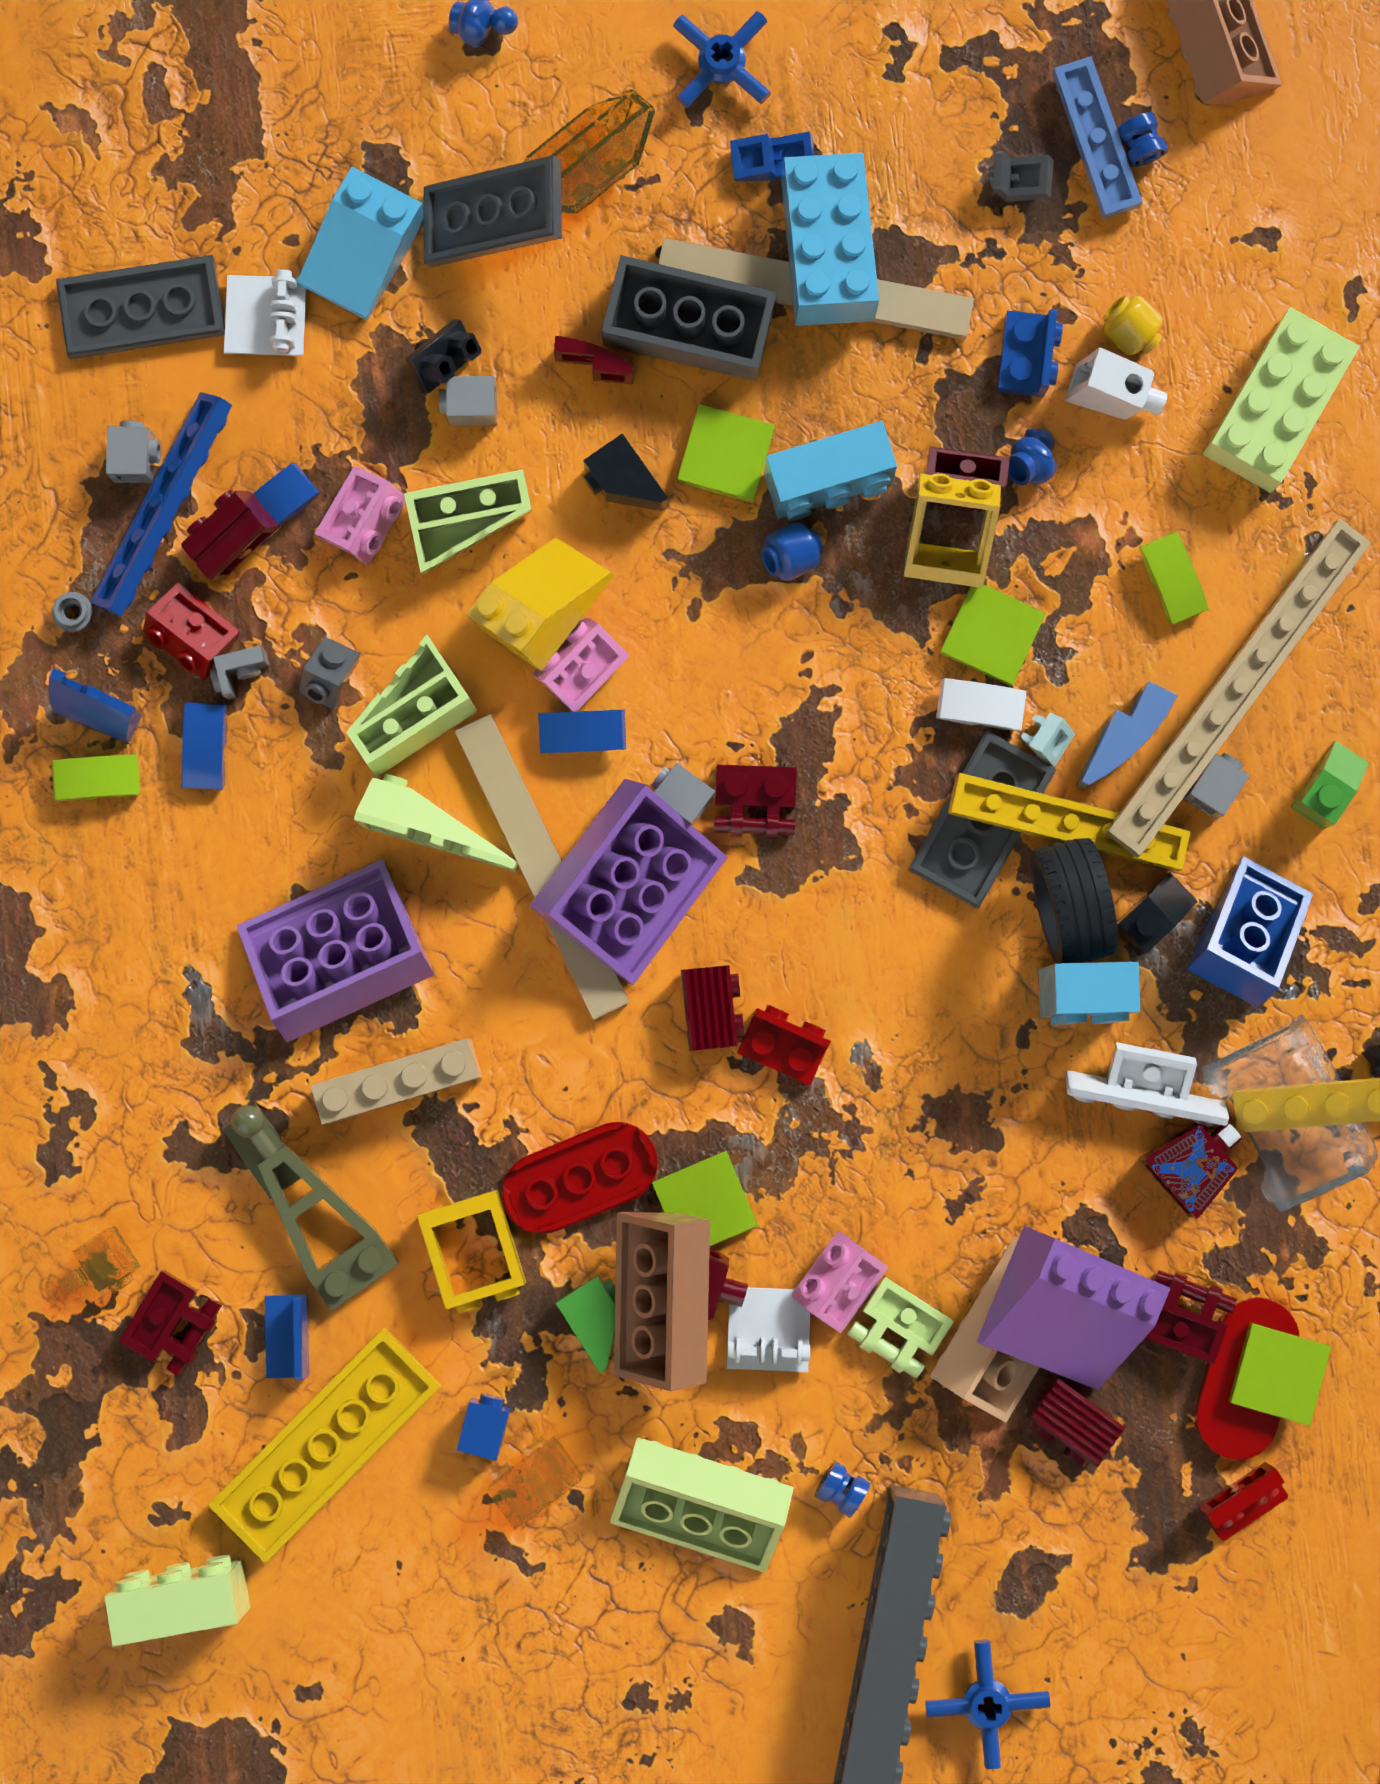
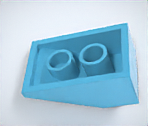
M351 167L331 201L299 275L297 284L368 320L424 224L422 202Z

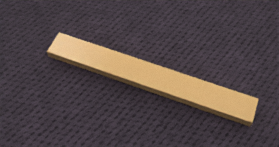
M663 239L658 264L777 292L776 303L793 306L789 262L674 239ZM877 279L879 303L875 320L870 322L966 340L974 298Z
M489 714L456 730L455 733L532 894L536 898L562 861L493 717ZM546 921L593 1020L630 1003L616 973Z

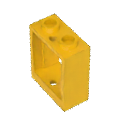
M920 473L905 553L904 577L983 588L1000 510L1001 485L992 484L982 479L969 481L951 478L948 475L939 473L933 475ZM927 502L985 510L977 551L919 543Z
M498 1189L417 1215L446 1310L456 1307L457 1313L460 1314L481 1307L479 1299L495 1295L496 1301H501L520 1294L518 1287L526 1284V1278ZM491 1210L511 1277L455 1295L434 1227Z

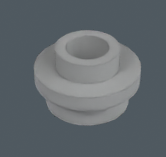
M67 592L55 601L52 609L53 619L61 629L68 632H79L91 623L93 606L84 595L78 592ZM73 606H78L80 608V615L76 619H69L67 616L68 610Z

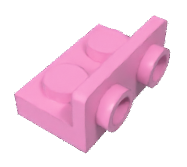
M354 465L314 534L323 541L352 554L360 562L369 565L375 554L380 550L383 540L393 523L400 516L406 503L405 496L389 481Z
M587 617L583 621H579L543 670L536 669L532 675L542 682L571 712H576L630 655L599 623Z
M837 1232L794 1290L792 1298L817 1318L842 1333L889 1267L846 1235Z

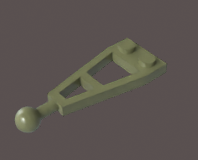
M250 1105L242 1106L232 1115V1129L238 1136L249 1138L264 1158L257 1165L308 1279L331 1311H333L399 1265V1260L377 1229L287 1145H283L279 1149L275 1147L263 1130L264 1118L259 1109ZM283 1162L312 1188L311 1191L291 1205L274 1171V1168ZM324 1199L363 1238L319 1268L296 1218Z

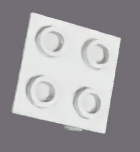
M277 270L276 277L227 275L224 354L304 355L306 289L297 284L299 277H292V272L289 270Z
M748 1287L741 1308L729 1304L727 1369L808 1372L810 1361V1311L792 1298V1293L795 1289Z

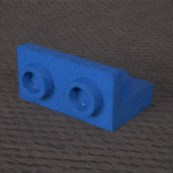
M1049 309L1047 315L1007 310L997 392L1044 397L1049 385L1055 386L1058 375V362L1052 361L1053 347H1060L1063 323L1056 322L1058 310Z

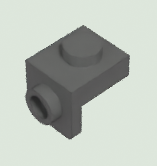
M996 151L995 164L990 167L989 171L990 185L1005 202L1051 199L1054 160L1049 155L1011 158L1005 151Z
M324 636L303 668L299 692L312 702L334 709L339 701L342 687L359 662L360 653Z

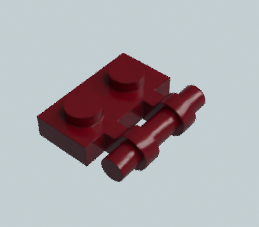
M717 764L715 806L731 807V817H715L714 833H730V837L742 838V834H766L767 839H778L779 835H795V819H779V808L795 809L797 767ZM743 807L767 808V819L743 818Z
M161 1270L118 1342L151 1362L157 1361L164 1349L173 1355L166 1369L180 1376L188 1363L192 1364L198 1355L196 1349L206 1332H211L216 1325L217 1320L215 1317L222 1304L208 1297L201 1310L195 1308L190 1304L199 1290L166 1270ZM185 1318L193 1324L181 1342L173 1338L172 1334L181 1319Z
M1159 1270L1155 1281L1170 1287V1291L1155 1327L1145 1339L1215 1364L1228 1325L1212 1319L1216 1308L1232 1314L1237 1298L1223 1294V1289L1211 1285L1210 1288L1188 1281V1276L1175 1272V1275ZM1181 1295L1204 1304L1200 1315L1177 1307Z

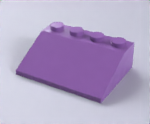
M624 779L529 907L572 942L629 984L634 985L722 866L727 856L646 784Z
M384 859L237 925L270 1019L286 1042H290L435 975Z
M1024 1226L976 1342L1099 1390L1155 1327L1170 1287Z

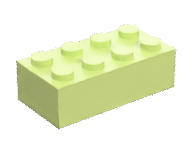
M1289 307L1276 325L1205 448L1203 455L1267 492L1272 493L1285 478L1360 346L1294 308Z

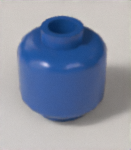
M794 522L766 536L764 547L761 549V558L766 570L772 576H778L782 580L790 581L818 567L820 551H822L823 545L820 536L814 529L809 530L804 524Z

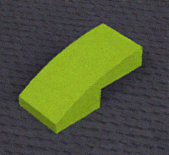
M1172 532L1139 546L1150 582L1157 588L1167 621L1170 624L1174 625L1209 610L1201 584L1178 532Z
M138 754L82 757L51 761L54 801L95 800L96 798L140 795Z

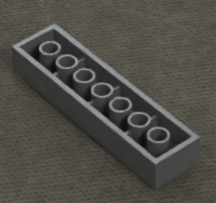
M890 1484L833 1784H901L903 1762H900V1746L908 1745L911 1733V1721L907 1720V1709L909 1703H916L918 1696L919 1679L915 1678L916 1662L923 1663L926 1654L927 1637L923 1636L924 1620L931 1621L933 1616L935 1595H931L932 1578L939 1579L943 1563V1554L939 1553L938 1546L940 1537H947L951 1521V1513L947 1512V1506L938 1493Z

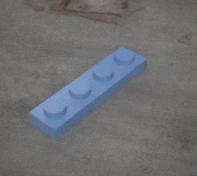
M1092 56L1054 68L1052 75L1102 219L1140 208L1143 202Z

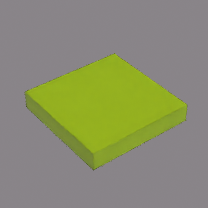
M699 404L677 482L754 503L775 425Z
M984 585L983 588L970 586L939 654L1012 687L1046 613L989 586Z
M727 1151L652 1182L664 1213H683L710 1219V1246L758 1226Z
M1250 1322L1228 1402L1310 1426L1332 1346Z

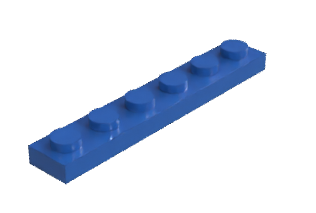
M203 392L199 393L90 601L92 604L121 617L125 609L132 604L135 590L144 573L152 566L154 554L162 538L169 533L172 527V519L180 504L188 497L191 489L190 485L199 468L207 461L209 449L216 435L226 425L227 414L232 404L221 397Z

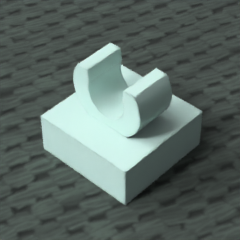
M1051 712L1046 719L1043 716L1034 715L1032 720L1040 729L1035 736L1023 733L1021 738L1041 761L1055 767L1075 736V733L1063 718Z

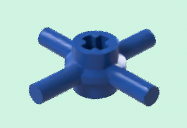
M755 11L732 37L721 34L709 38L683 14L677 18L673 27L700 50L698 63L701 71L677 96L678 101L684 107L688 108L711 82L726 84L735 81L760 104H763L768 99L771 91L744 68L746 56L743 48L767 23V19L762 13ZM715 57H717L718 59H720V61H719V62H716V61H715Z
M990 1640L974 1641L977 1681L967 1688L963 1698L925 1701V1711L927 1718L965 1715L972 1725L982 1731L985 1769L1001 1768L998 1728L1007 1722L1012 1711L1050 1708L1049 1691L1010 1694L1002 1683L993 1678ZM990 1696L996 1705L991 1704L992 1710L984 1712L981 1705L978 1704H984L983 1698Z

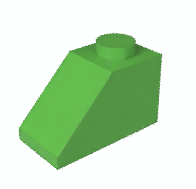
M1334 741L1290 808L1323 830L1334 826L1357 793L1369 763L1337 741Z
M598 1274L557 1300L556 1305L595 1367L601 1373L607 1369L615 1334V1285L610 1278L603 1281Z

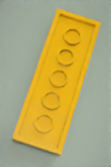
M384 1327L208 1506L266 1564L442 1385Z

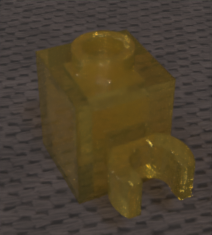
M113 1226L104 1229L72 1251L81 1266L64 1276L59 1282L67 1294L75 1292L89 1281H92L98 1292L111 1287L112 1291L116 1293L135 1280L131 1273L139 1269L141 1265L116 1227Z

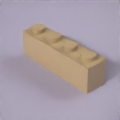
M466 1038L311 1085V1089L323 1125L483 1078L472 1039Z

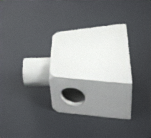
M1099 347L1076 364L1064 401L1127 420L1142 410L1159 416L1165 406L1167 393L1151 387L1154 378L1152 370Z

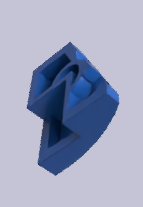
M53 668L49 676V700L55 714L129 744L142 716L134 706L114 698L91 685H82L70 680L65 676L64 672Z

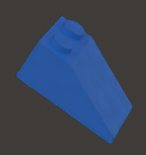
M1243 856L1235 867L1198 939L1187 970L1258 1008L1280 987L1313 893Z

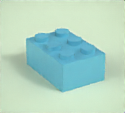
M879 421L767 455L764 477L777 518L788 517L789 521H795L811 514L810 509L826 505V509H835L849 503V497L863 493L865 498H870L886 492V486L892 484L897 464L884 423Z
M1139 962L1062 963L1038 969L1040 1018L1051 1017V1025H1072L1087 1022V1016H1091V1024H1114L1129 1021V1014L1140 1012Z

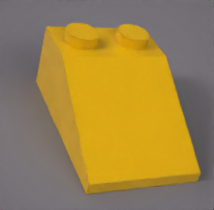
M555 537L493 580L466 615L486 635L542 671L614 575Z

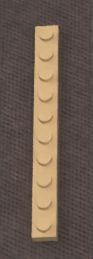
M1338 519L1333 523L1105 831L1106 835L1136 858L1142 855L1369 547L1370 541L1342 519Z

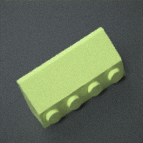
M637 1437L610 1523L765 1573L785 1527L794 1487L782 1484L775 1479L764 1478L742 1471L734 1466H726L702 1458L697 1454L686 1453L664 1446L657 1441H649Z

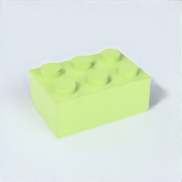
M222 1555L205 1560L206 1565L196 1568H190V1563L184 1562L165 1567V1572L150 1576L149 1570H139L125 1574V1579L117 1581L115 1583L116 1586L104 1596L112 1647L238 1624L251 1608L243 1559L231 1561L230 1555Z

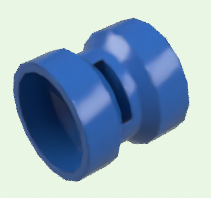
M1153 112L1137 115L1122 123L1117 129L1121 141L1128 145L1129 152L1127 156L1132 167L1150 164L1168 152L1165 139L1157 133L1159 124Z
M834 1461L821 1479L814 1496L825 1503L831 1501L838 1506L840 1513L850 1518L862 1503L871 1483L861 1476H851L847 1473L845 1466Z

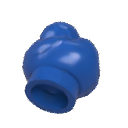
M468 0L466 3L457 1L453 4L449 14L450 31L453 34L460 35L464 43L473 48L484 44L493 29L501 35H509L518 26V16L509 6H504L495 10L489 0Z
M1027 429L1024 438L1018 439L1013 444L1009 457L1008 477L1015 484L1025 485L1029 483L1039 485L1046 483L1054 476L1057 470V462L1053 460L1054 457L1051 451L1054 449L1055 439L1050 431L1045 429Z

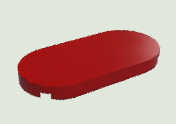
M610 1122L529 1154L514 1163L505 1176L501 1192L505 1212L513 1223L526 1231L549 1234L632 1201L641 1196L655 1178L658 1164L655 1146L648 1135L640 1128L625 1122Z
M1250 1297L1241 1300V1302L1235 1304L1232 1314L1224 1312L1219 1322L1228 1325L1215 1364L1207 1362L1195 1407V1424L1201 1438L1211 1450L1229 1459H1248L1263 1452L1273 1441L1281 1418L1228 1402L1249 1323L1300 1337L1297 1323L1291 1313L1279 1303L1262 1297Z

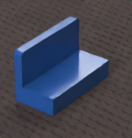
M308 1294L265 1296L266 1378H294L296 1381L304 1380L309 1376Z

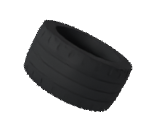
M1092 839L1067 840L1033 850L1030 855V869L1035 901L1044 936L1056 964L1085 963L1115 954L1119 943L1116 912L1107 874L1098 849Z

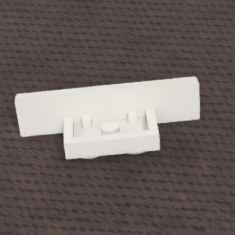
M1116 1042L1107 1078L1069 1070L1066 1072L1067 1094L1082 1102L1093 1103L1101 1101L1111 1103L1115 1107L1127 1111L1142 1109L1152 1111L1155 1115L1162 1118L1171 1119L1177 1116L1192 1119L1197 1124L1203 1126H1214L1215 1124L1226 1126L1229 1120L1225 1101L1189 1094L1197 1067L1196 1058Z

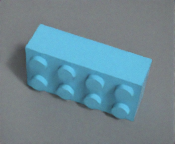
M864 153L784 157L781 186L795 326L874 321L879 303Z

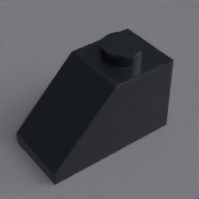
M623 433L583 460L586 473L582 475V478L594 495L601 492L607 502L663 511L669 507L667 495Z
M1169 872L1117 920L1118 935L1138 956L1147 954L1183 919L1198 901Z

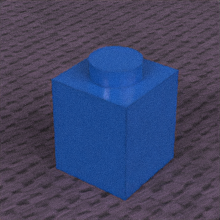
M481 1393L480 1399L472 1397L467 1408L457 1451L494 1461L497 1460L511 1412V1407L503 1406V1398Z

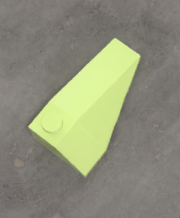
M385 774L383 780L372 777L354 816V820L363 828L517 872L519 864L514 859L416 791L406 787L407 780Z

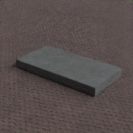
M553 155L424 186V264L431 267L562 239L561 159Z
M213 255L56 279L66 352L70 360L225 335L223 309Z
M986 731L966 765L963 774L1043 794L1057 769L995 734ZM951 792L908 871L968 905L979 909L1022 832L948 814L952 796Z

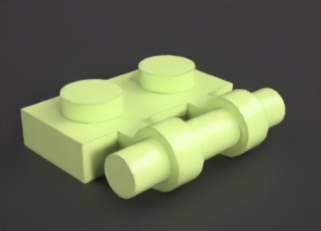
M883 1276L862 1310L876 1320L869 1329L855 1321L847 1335L860 1343L859 1347L867 1353L873 1351L891 1363L890 1367L898 1373L904 1371L917 1379L925 1365L912 1356L918 1347L933 1356L954 1321ZM887 1327L906 1339L900 1349L881 1337Z

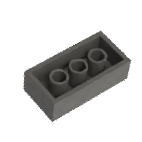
M620 255L602 328L603 345L757 381L775 309L777 292Z

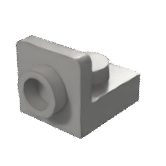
M259 645L213 657L216 668L210 669V675L215 692H222L223 697L227 700L236 699L231 676L237 675L238 679H248L260 675L261 668L270 666L266 650Z

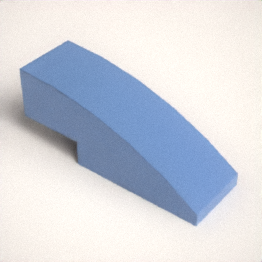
M1149 681L1141 688L1129 715L1119 710L1111 714L1076 786L1085 789L1107 776L1128 760L1159 727L1178 695Z

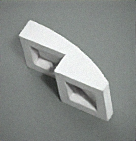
M944 678L941 679L936 718L966 725L979 724L1009 731H1021L1027 691Z

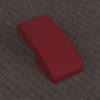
M555 336V362L593 365V381L633 384V366L623 358L586 341Z

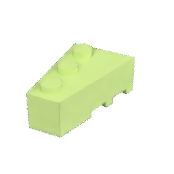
M523 469L404 493L419 568L423 575L532 512Z
M427 634L420 641V647L405 665L402 663L395 672L396 676L381 694L378 693L346 732L368 767L377 777L477 712L471 699Z

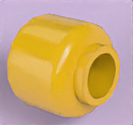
M1123 295L1111 305L1103 316V319L1106 321L1104 325L1105 336L1126 355H1134L1141 350L1147 354L1162 338L1158 332L1162 327L1163 318L1141 296L1134 295L1128 298L1126 295Z

